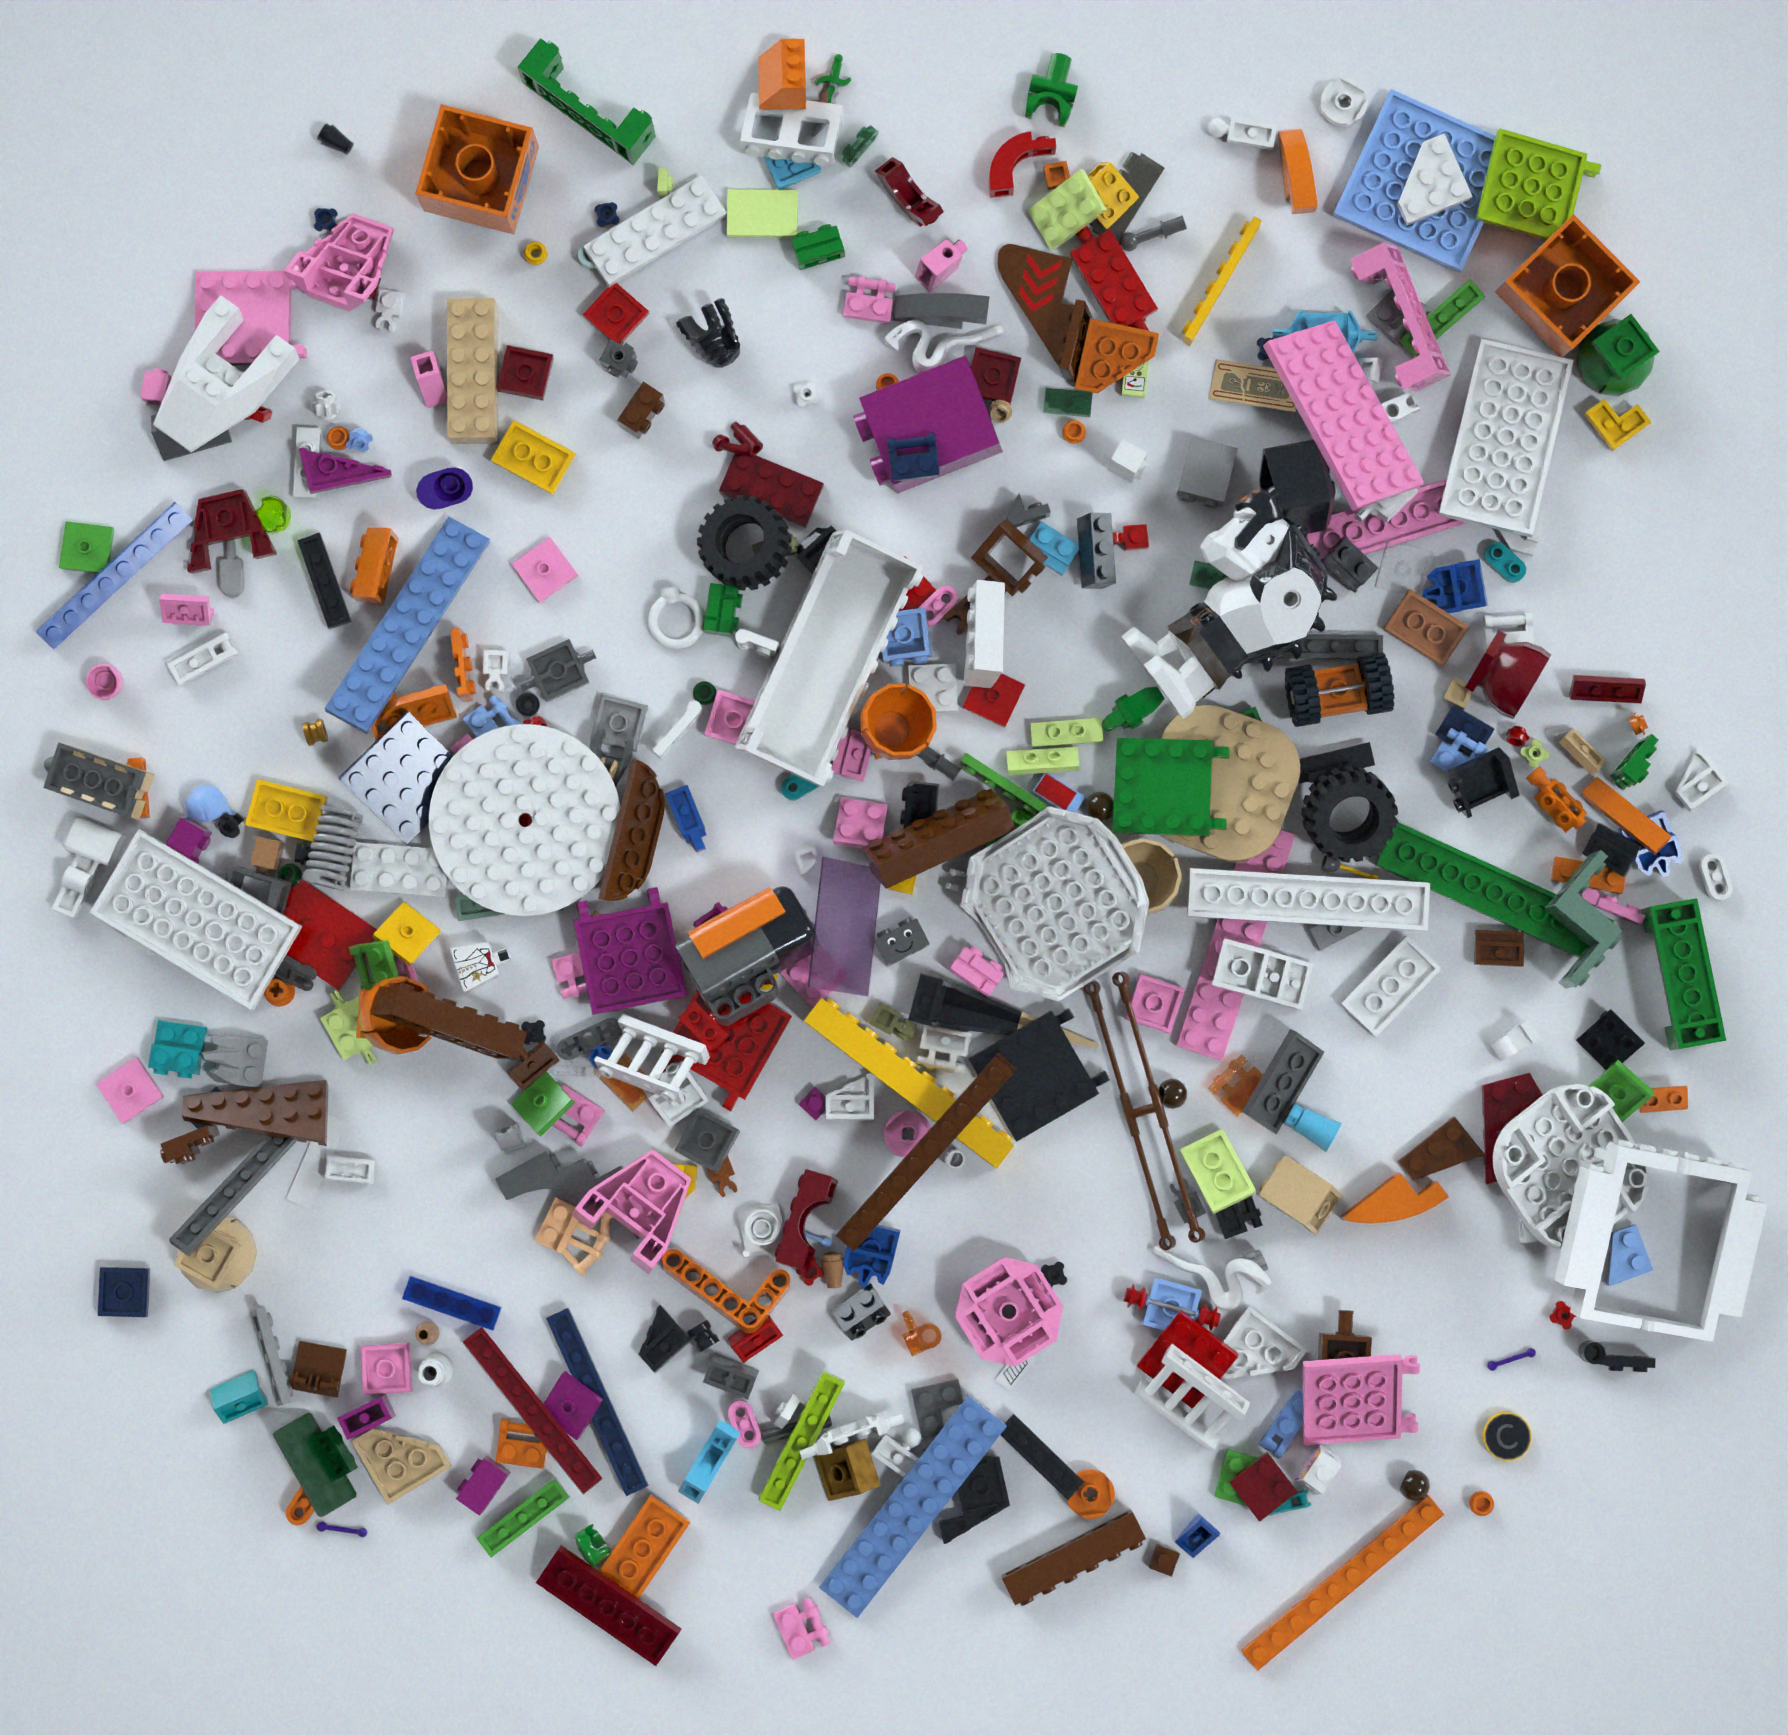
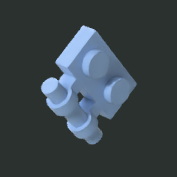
M496 695L488 700L493 707L490 711L487 712L484 706L481 705L463 718L476 737L499 728L493 720L498 715L505 723V726L520 724L516 718H512L506 710V704L500 701Z
M1450 728L1446 736L1453 739V743L1449 745L1442 741L1431 758L1430 763L1448 773L1447 770L1483 755L1490 750L1485 748L1486 745L1480 741L1477 743L1466 737L1467 734L1463 731L1458 732ZM1460 745L1472 750L1470 756L1458 750Z

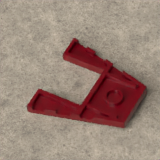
M1530 1073L1482 1085L1485 1184L1497 1182L1493 1168V1151L1498 1138L1497 1131H1501L1512 1119L1542 1096Z

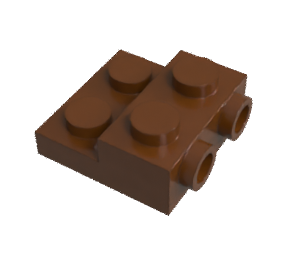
M205 1126L161 1143L162 1150H160V1155L165 1164L175 1162L177 1165L195 1160L194 1155L201 1153L199 1146L201 1145L202 1147L215 1142L214 1137L220 1135L217 1126Z

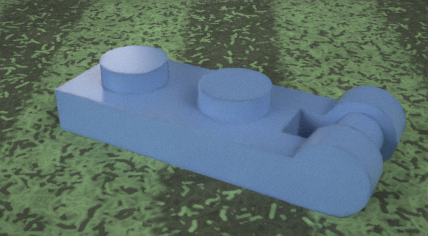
M1295 1389L1258 1444L1263 1449L1267 1448L1273 1452L1272 1455L1277 1459L1281 1458L1303 1425L1302 1392ZM1275 1434L1282 1438L1279 1444L1272 1440Z

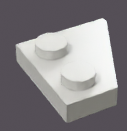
M1699 747L1675 795L1690 812L1726 787L1729 781L1703 749Z
M869 1073L865 1077L825 1096V1120H874V1075Z

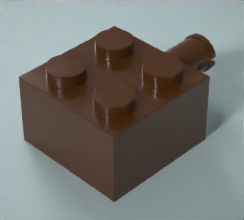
M1338 1310V1332H1335V1334L1319 1333L1318 1360L1371 1356L1372 1337L1352 1333L1354 1311Z

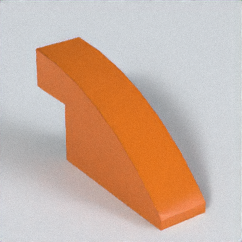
M1302 129L1278 131L1285 201L1290 200L1292 214L1316 212L1318 204L1315 182Z
M1395 1173L1342 1214L1340 1218L1344 1221L1357 1223H1387L1403 1220L1437 1206L1449 1198V1196L1437 1181L1431 1182L1416 1194L1402 1174Z

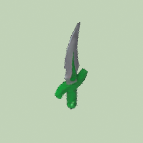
M840 54L834 56L830 76H823L816 81L817 86L821 83H827V87L821 96V102L836 104L835 100L839 94L838 87L846 86L851 81L850 77L846 80L839 79L841 62L843 61V57ZM816 123L811 134L812 137L824 129L826 124Z

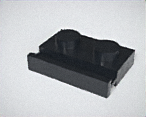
M1345 536L1335 544L1324 559H1321V562L1354 593L1378 569Z
M1598 823L1582 854L1588 857L1590 854L1601 850L1608 856L1604 861L1605 867L1625 877L1642 845L1602 823Z

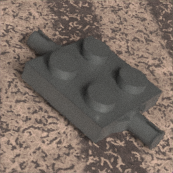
M570 639L526 658L531 668L532 677L519 682V685L523 692L536 686L542 692L545 701L549 702L590 683L585 673L584 664L596 659L595 653L592 649L579 655L574 650Z

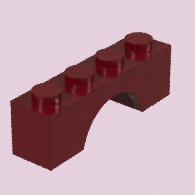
M805 1169L804 1174L798 1180L799 1190L797 1196L793 1198L790 1205L791 1214L789 1220H786L782 1232L784 1236L782 1242L777 1245L775 1250V1262L803 1272H809L816 1250L807 1241L805 1223L809 1214L815 1208L831 1204L838 1184L837 1179Z

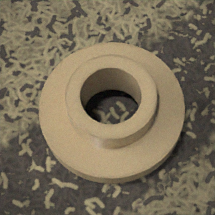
M996 400L989 406V415L993 421L1003 423L1011 417L1012 407L1004 400Z

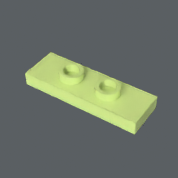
M1102 718L1030 723L1032 748L1103 742Z
M1077 747L1006 751L1008 775L1079 771Z

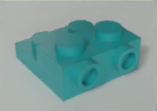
M158 1020L155 1041L151 1045L148 1068H153L154 1074L168 1075L169 1071L178 1072L177 1077L192 1079V1074L200 1075L202 1064L201 1052H204L207 1027Z

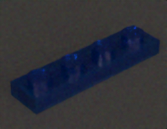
M412 1275L409 1277L402 1297L403 1300L490 1330L495 1329L502 1309L501 1306Z

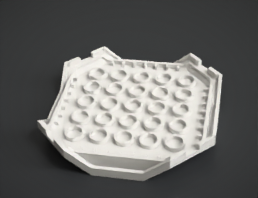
M1049 806L997 842L970 857L966 874L968 875L967 884L963 890L960 906L980 924L1005 965L1010 988L1026 993H1036L1042 995L1041 997L1060 1001L1139 952L1149 899L1140 874L1119 840L1098 818Z

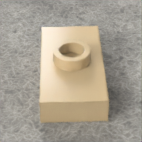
M1573 727L1559 741L1571 754L1573 760L1580 763L1592 776L1606 762Z

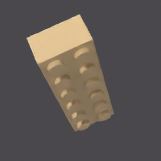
M494 298L447 299V438L451 444H498V305Z

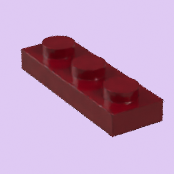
M1573 675L1569 696L1570 700L1641 704L1646 682L1645 679Z

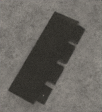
M1134 152L1129 154L1122 165L1129 173L1122 169L1119 170V173L1137 193L1139 198L1108 229H1105L1097 219H1094L1089 223L1093 227L1092 232L1101 235L1111 229L1117 241L1124 234L1165 169L1143 153L1140 156Z

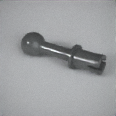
M1183 215L1165 222L1161 220V226L1136 235L1127 232L1121 236L1120 246L1125 251H1133L1141 242L1164 235L1165 239H1167V236L1186 230L1187 227Z

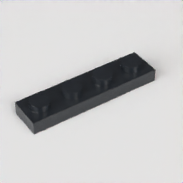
M319 532L297 540L328 629L331 630L352 622L321 533Z
M1013 1414L1005 1422L1007 1427L1001 1433V1436L1055 1489L1069 1500L1085 1482L1027 1425Z

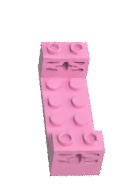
M1383 242L1350 259L1353 264L1351 271L1356 279L1373 285L1385 279L1388 286L1393 288L1396 295L1394 302L1399 310L1402 309L1405 317L1403 324L1408 332L1411 331L1414 339L1412 340V346L1416 353H1420L1419 356L1395 367L1397 372L1395 379L1398 385L1406 390L1419 391L1451 376L1399 247Z

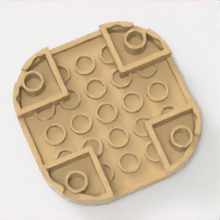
M1196 706L1193 712L1184 719L1178 714L1168 724L1161 739L1213 740V747H1229L1230 749L1229 759H1212L1210 819L1225 818L1227 820V830H1210L1209 837L1160 836L1169 842H1175L1216 857L1224 862H1246L1264 854L1271 848L1280 834L1299 783L1300 760L1294 744L1285 733L1275 726L1219 706Z

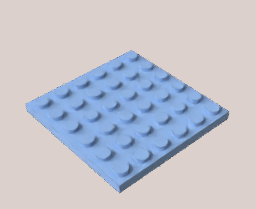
M1391 89L1332 216L1461 273L1484 222L1475 219L1495 135ZM1445 134L1473 197L1471 200L1406 226L1397 204L1419 149L1424 141Z

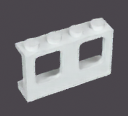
M751 93L740 139L742 154H747L751 157H770L774 160H792L796 163L807 162L819 166H834V152L839 128L844 120L843 105L806 100V109L759 110V94ZM756 115L783 118L778 140L770 141L752 137ZM802 121L829 124L826 142L823 147L800 145L798 143Z

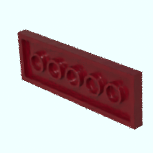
M560 1545L536 1581V1584L654 1666H657L682 1630V1628L562 1545Z

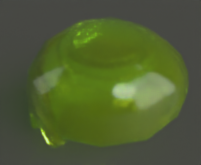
M273 495L262 498V506L256 512L266 532L270 534L282 532L291 521L289 506L284 500Z

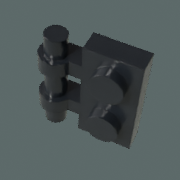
M1252 1196L1243 1200L1247 1209L1245 1214H1241L1238 1203L1215 1213L1224 1239L1247 1232L1246 1221L1251 1220L1254 1228L1263 1225L1260 1219V1209L1256 1208Z

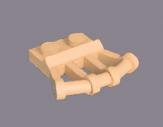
M555 1197L535 1241L563 1254L578 1273L584 1276L587 1273L586 1269L598 1258L602 1257L604 1245L609 1243L611 1239L609 1237L610 1220L613 1217L605 1212L601 1217L600 1232L593 1228L590 1230L572 1216L575 1205ZM576 1228L597 1238L593 1247L572 1238ZM571 1244L589 1254L579 1262L568 1251L567 1246Z

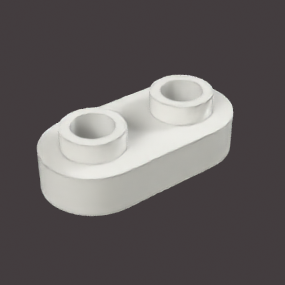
M1715 853L1705 855L1700 860L1699 869L1707 894L1716 901L1727 899L1732 894L1733 886L1725 861L1720 855ZM1709 862H1712L1714 864L1713 870H1710L1707 865ZM1716 885L1721 886V893L1715 891Z

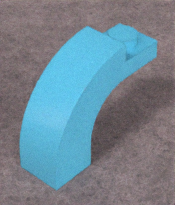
M719 1420L678 1492L699 1504L741 1432L732 1425Z

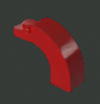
M1031 131L1007 140L996 152L991 163L989 174L990 198L1013 196L1014 183L1012 173L1016 165L1029 157L1055 155L1056 138L1040 136L1036 140H1032Z

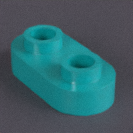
M1493 542L1484 550L1483 558L1485 562L1507 582L1516 583L1525 576V563L1503 543ZM1498 550L1501 556L1495 557L1493 551ZM1511 566H1516L1518 573H1513Z
M792 774L782 782L781 791L786 799L795 801L820 786ZM790 784L797 785L798 788L795 792L789 791L788 787Z

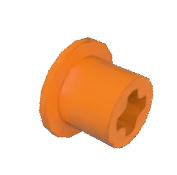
M273 977L264 994L270 1004L278 1007L285 1006L294 999L295 986H291Z

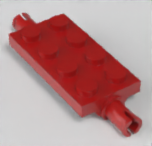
M1085 226L1076 233L1082 245L1072 250L1069 255L1109 322L1149 331L1145 324L1146 318L1157 312L1158 307L1110 229L1097 237H1093L1088 227Z

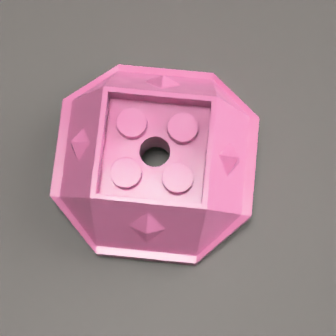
M1002 1257L962 1283L955 1318L981 1359L1016 1367L1057 1340L1063 1305L1037 1264ZM1007 1304L1013 1305L1016 1310L1014 1316L1010 1318L1002 1315V1308Z

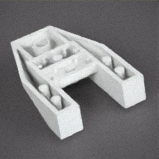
M221 295L207 310L182 353L153 423L156 428L190 452H193L255 413L300 360L296 349L277 335L244 373L216 354L217 351L244 321L240 309Z

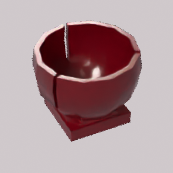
M1498 630L1465 688L1474 692L1476 687H1481L1488 704L1501 715L1514 719L1551 654L1544 648L1529 642L1506 643L1504 639L1507 634Z

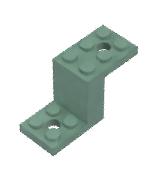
M1601 850L1590 854L1544 908L1588 945L1587 949L1558 982L1565 989L1577 987L1578 985L1582 986L1590 977L1588 974L1590 969L1593 967L1597 968L1605 959L1603 955L1605 951L1609 948L1613 949L1621 939L1618 936L1622 930L1578 894L1579 892L1582 894L1591 884L1588 881L1590 877L1594 874L1598 875L1606 866L1604 861L1608 856Z

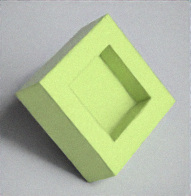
M658 168L657 192L659 198H664L669 195V191H673V176H669L668 168Z

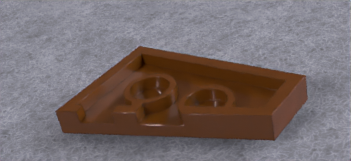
M1452 1117L1397 1162L1412 1180H1416L1485 1154L1459 1121Z

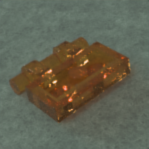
M1242 1054L1236 1060H1232L1228 1064L1229 1067L1220 1076L1217 1075L1213 1079L1214 1082L1208 1087L1209 1091L1214 1095L1220 1089L1226 1093L1220 1101L1236 1117L1242 1113L1243 1108L1263 1076L1255 1066L1248 1072L1242 1068L1248 1062ZM1235 1074H1238L1241 1079L1231 1087L1227 1082Z

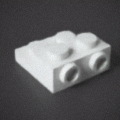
M683 1061L668 1065L666 1072L661 1074L658 1080L670 1084ZM690 1071L679 1087L685 1100L683 1104L675 1101L668 1102L660 1095L643 1089L649 1101L669 1127L709 1102L706 1094Z

